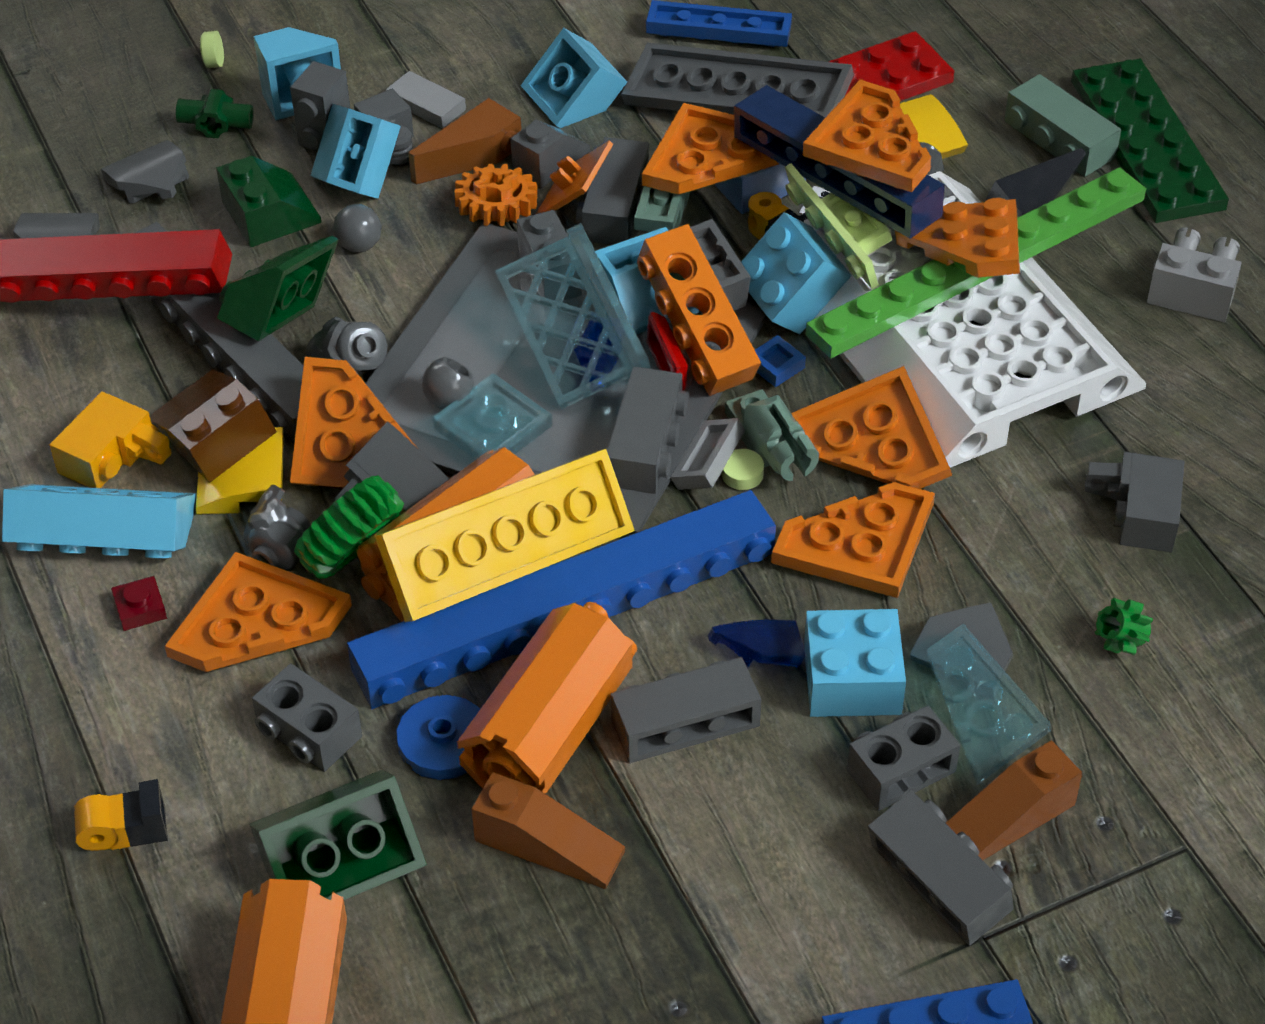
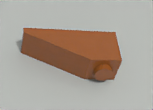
M486 99L408 152L411 181L415 184H420L472 171L473 167L476 166L483 168L491 163L493 165L499 163L512 154L511 138L521 131V117L492 99Z
M1051 740L1013 762L949 819L946 824L956 834L961 831L969 836L980 852L978 856L984 860L1075 806L1082 771Z
M494 772L490 775L472 807L474 838L476 842L603 889L607 888L625 853L624 845L536 787Z

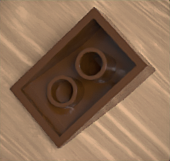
M215 370L209 371L150 415L151 423L159 429L160 433L168 437L170 444L209 483L277 432L259 399L236 378Z

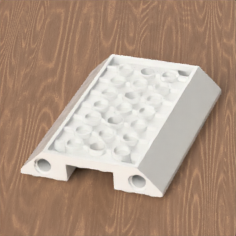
M941 171L929 175L945 184L943 206L951 202H963L965 204L981 203L969 188ZM808 219L804 220V223L810 225L830 248L826 241L824 230L822 228L816 230ZM889 226L887 227L891 232L892 241L868 255L872 260L879 284L876 288L933 259L926 257L924 249L914 245L906 249L897 245L895 230ZM840 252L839 254H835L837 258L842 262V264L846 267V269L849 271L845 263L846 257L842 254V252ZM1032 257L1020 263V274L994 276L839 354L861 383L902 366L905 367L950 468L1005 446L1007 444L1010 422L1061 401L1077 417L1144 390L1146 387V382ZM852 275L815 318L874 289H871L862 277L855 279ZM973 320H974V321L977 322V323L986 324V325L977 326V325L971 324L970 321H973ZM1019 372L1020 374L1028 376L1032 375L1033 377L1020 378L1016 376L1014 373Z

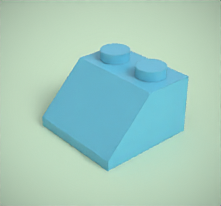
M290 27L253 36L262 94L275 120L294 116L290 87L313 61L341 69L336 39Z
M563 28L520 86L557 127L563 128L606 111L627 81L591 42Z

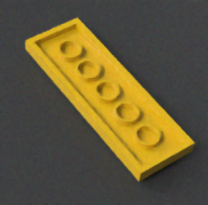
M606 449L386 531L376 535L375 539L405 622H410L635 530Z

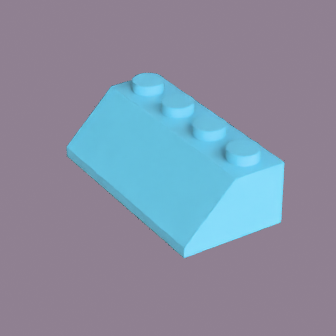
M36 484L4 489L2 542H17L16 549L22 551H42L43 544L59 545V552L86 553V546L102 547L103 555L127 556L129 555V549L145 550V557L171 558L172 551L186 547L196 508L197 493Z

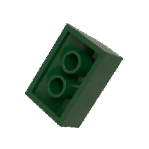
M329 236L288 250L271 260H266L263 265L254 270H248L240 278L229 281L223 287L219 296V302L222 305L217 319L260 341L309 311L316 304L339 239Z
M383 769L249 823L270 879L310 880L321 886L320 895L331 900L332 892L346 900L427 865L396 778Z

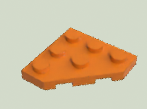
M859 80L803 142V156L909 192H913L931 168V156L927 148H922L920 145L918 132L909 115H904L900 108V98L896 91L863 80Z
M683 103L642 173V186L679 195L776 166L779 163L734 137L733 114Z
M991 198L985 202L971 204L951 202L943 206L941 218L911 239L895 230L897 245L906 249L914 245L923 248L926 257L948 266L954 263V261L965 265L966 273L975 277L1020 274L1016 199Z
M304 357L290 483L343 489L349 483L343 477L349 470L346 465L387 421L416 446L346 360Z
M904 366L791 413L819 452V461L887 484L896 482L918 489L952 476L948 462Z
M892 482L878 487L877 494L860 500L853 496L825 506L824 513L805 520L801 515L786 520L772 551L771 563L898 598L934 505L935 493Z
M235 552L165 645L168 658L201 671L209 672L326 639L333 634L351 608V596L348 593Z

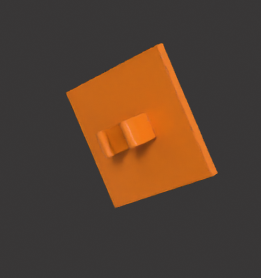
M609 140L577 161L567 156L557 162V166L560 169L550 174V178L554 183L536 214L551 210L556 211L586 193L613 143Z

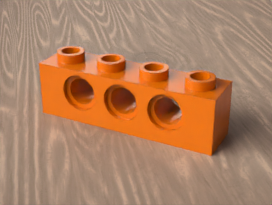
M689 224L645 239L637 258L638 269L645 280H649L654 288L658 309L663 315L667 314L673 325V336L679 348L686 350L691 360V370L696 382L699 385L703 384L708 395L712 396L753 380L761 361ZM669 273H678L685 280H677ZM687 307H695L699 309L703 315H695L691 313ZM705 342H714L721 350H713Z

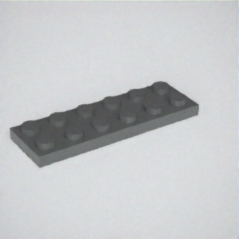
M647 42L621 95L625 105L679 111L682 104L687 103L734 115V105L768 85L826 118L845 97L854 73L852 64Z

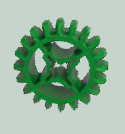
M379 475L365 478L351 490L346 491L342 497L334 501L327 510L323 511L312 522V525L298 539L294 553L298 556L300 563L306 570L313 573L317 578L326 579L333 576L358 557L357 550L359 545L400 515L404 502L390 483L385 482Z

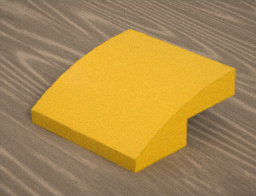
M932 94L900 103V108L904 115H909L918 132L919 142H925L934 146L941 152L942 159L965 152L968 143L946 108Z
M275 427L277 432L236 462L209 483L198 472L196 513H240V502H258L262 494L272 484L282 489L283 427Z

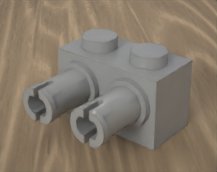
M1180 228L1175 234L1173 245L1162 244L1154 267L1147 303L1225 323L1242 262L1235 260L1239 253L1240 245L1236 240L1231 239L1227 247L1225 246L1227 237H1220L1214 243L1212 255L1196 251L1201 240L1199 232L1192 229L1190 236L1186 237L1188 228Z

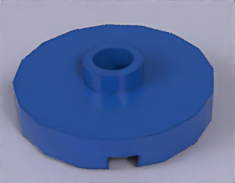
M451 695L428 697L414 704L401 717L396 730L399 755L402 760H405L407 764L412 766V770L420 776L432 779L457 778L466 774V770L460 765L459 756L464 751V748L458 749L457 741L480 711V708L465 698Z

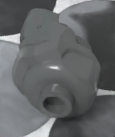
M334 317L328 320L323 325L322 330L318 331L310 340L306 348V356L346 360L358 374L375 370L383 363L387 355L388 344L385 334L372 322H348L339 317Z
M272 484L262 494L256 507L250 512L251 515L244 531V541L248 544L252 558L290 571L300 561L294 553L297 541L311 525L304 514L294 508L286 507L281 502L285 491Z

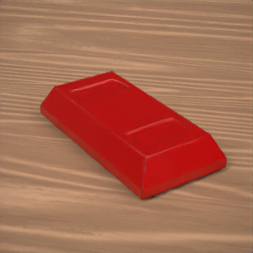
M650 312L648 317L647 345L659 370L682 374L683 391L686 388L688 370L686 360L666 318L656 312Z

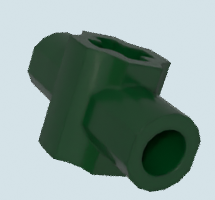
M211 89L207 95L202 96L201 100L179 98L176 104L175 115L177 123L196 124V129L204 133L206 137L219 138L222 133L228 131L229 127L251 129L254 119V108L250 104L234 103L233 98L226 95L224 90Z

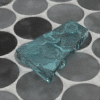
M964 624L927 649L928 660L977 785L1051 732V723Z

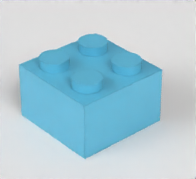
M785 212L741 261L751 276L748 292L772 322L799 335L806 328V323L818 315L852 276L810 225Z
M898 609L806 611L804 650L810 717L901 715L906 677Z

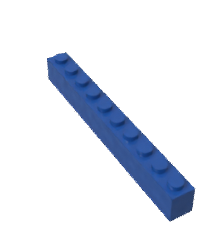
M752 490L746 491L545 567L415 621H403L347 642L351 671L371 709L384 704L398 702L403 697L420 690L439 686L451 678L470 671L480 670L488 664L508 656L521 654L552 609L572 603L584 606L586 602H594L602 606L610 618L629 609L643 607L650 601L673 592L684 591L689 586L709 578L720 577L740 566L751 562H759L772 554L775 546L776 524Z

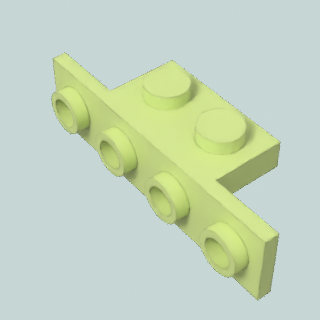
M792 163L787 165L785 170L789 184L785 185V188L796 206L802 204L806 208V216L816 230L819 228L824 230L826 241L835 254L842 252L846 257L845 263L855 279L862 277L871 289L879 286L872 260L868 255L892 241L889 228L884 223L832 193L820 198Z

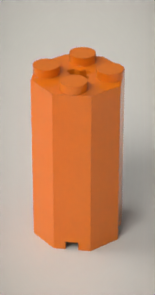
M505 447L499 448L494 452L493 450L487 451L359 545L357 555L361 563V569L365 574L361 578V583L368 595L376 600L380 598L392 608V611L401 622L405 621L375 536L533 476L535 474L530 466Z
M586 602L584 606L572 603L552 609L457 741L458 749L464 748V751L459 756L460 765L482 788H484L490 775L494 772L536 787L546 794L610 701L611 693L616 692L631 670L632 658L637 652V646L634 641L620 631L608 617L606 610L597 603Z
M269 879L261 884L258 894L253 895L252 889L243 894L221 1024H332L347 923L343 897L332 892L331 900L320 895V885L310 880Z

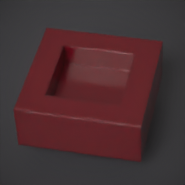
M155 576L111 588L124 631L167 619Z

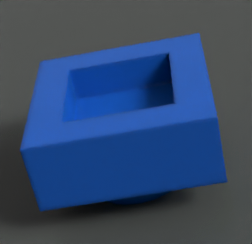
M778 335L755 349L761 361L756 373L775 388L805 368L806 356Z

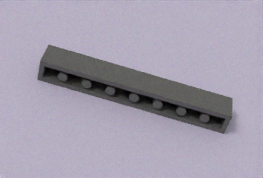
M155 222L135 233L167 231L158 222ZM207 293L204 295L180 294L163 297L143 296L146 301H153L159 307L161 314L168 323L174 322L180 328L182 335L190 345L196 344L202 350L206 361L211 367L217 366L225 375L236 378L259 399L273 426L283 427V435L293 444L295 443L303 365L272 334L257 341L217 319L222 305L219 302L220 293Z

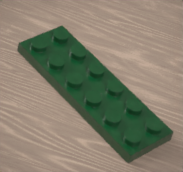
M1141 58L1073 70L1071 83L1083 103L1121 129L1116 158L1122 169L1146 188L1144 201L1142 202L1155 223L1227 210L1229 201L1227 194Z

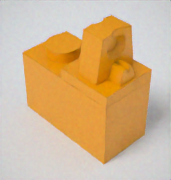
M103 391L49 444L57 473L91 488H101L110 478H113L118 473L123 464L131 467L139 457L162 465L172 454L169 448L170 442L168 437L160 433L159 429L151 423L148 411Z

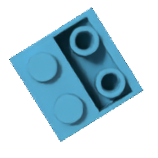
M332 103L310 176L359 194L379 198L401 126Z
M666 227L594 251L595 288L630 337L647 331L650 312H656L664 316L668 323L671 322L667 314L663 315L658 309L655 300V290L650 281L642 277L637 265V258L644 240L669 231ZM669 273L677 280H685L678 273ZM687 307L693 314L701 312L695 307Z

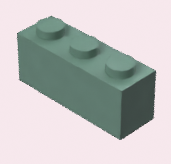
M1041 74L1008 92L1004 121L1055 157L1082 148L1086 155L1077 169V172L1082 176H1088L1116 158L1121 129Z

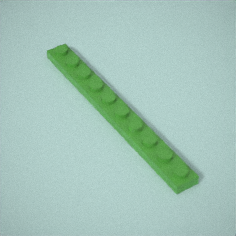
M1119 167L1018 217L1019 263L1144 201L1146 188ZM932 260L807 322L806 336L832 359L994 276L978 278L966 273L965 265L954 261V263L948 266Z

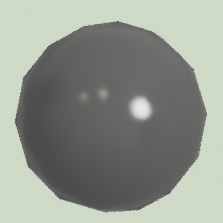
M353 204L346 206L335 216L332 231L334 236L339 239L338 243L342 248L352 253L368 251L380 240L382 225L373 209L363 204Z
M449 357L434 360L426 367L422 377L424 395L430 403L441 409H453L463 405L470 399L474 389L473 375L469 369Z

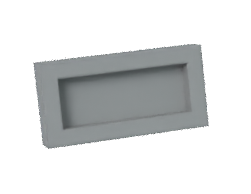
M408 71L386 89L387 91L393 88L411 107L412 114L442 129L466 110L464 97L411 71Z
M739 418L703 421L670 477L677 490L713 488L745 432Z

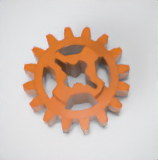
M492 163L482 169L476 166L473 167V174L463 172L462 180H456L454 190L455 207H459V214L461 216L469 214L471 222L479 219L483 220L484 226H488L492 221H497L499 226H504L505 222L510 220L517 223L519 215L528 217L531 215V209H536L537 182H532L531 174L522 175V168L520 167L508 170V164H503L501 168H495Z

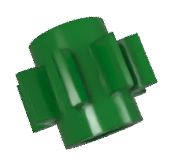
M1112 598L1111 606L1098 611L1095 635L1107 639L1103 649L1118 654L1122 651L1135 655L1137 647L1150 641L1149 637L1153 618L1141 614L1144 607L1143 603L1131 599L1125 602Z

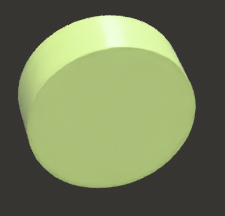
M203 32L200 38V50L204 65L207 68L222 67L224 49L219 32Z
M736 449L721 472L722 479L731 488L737 490L752 489L763 480L764 461L755 451Z

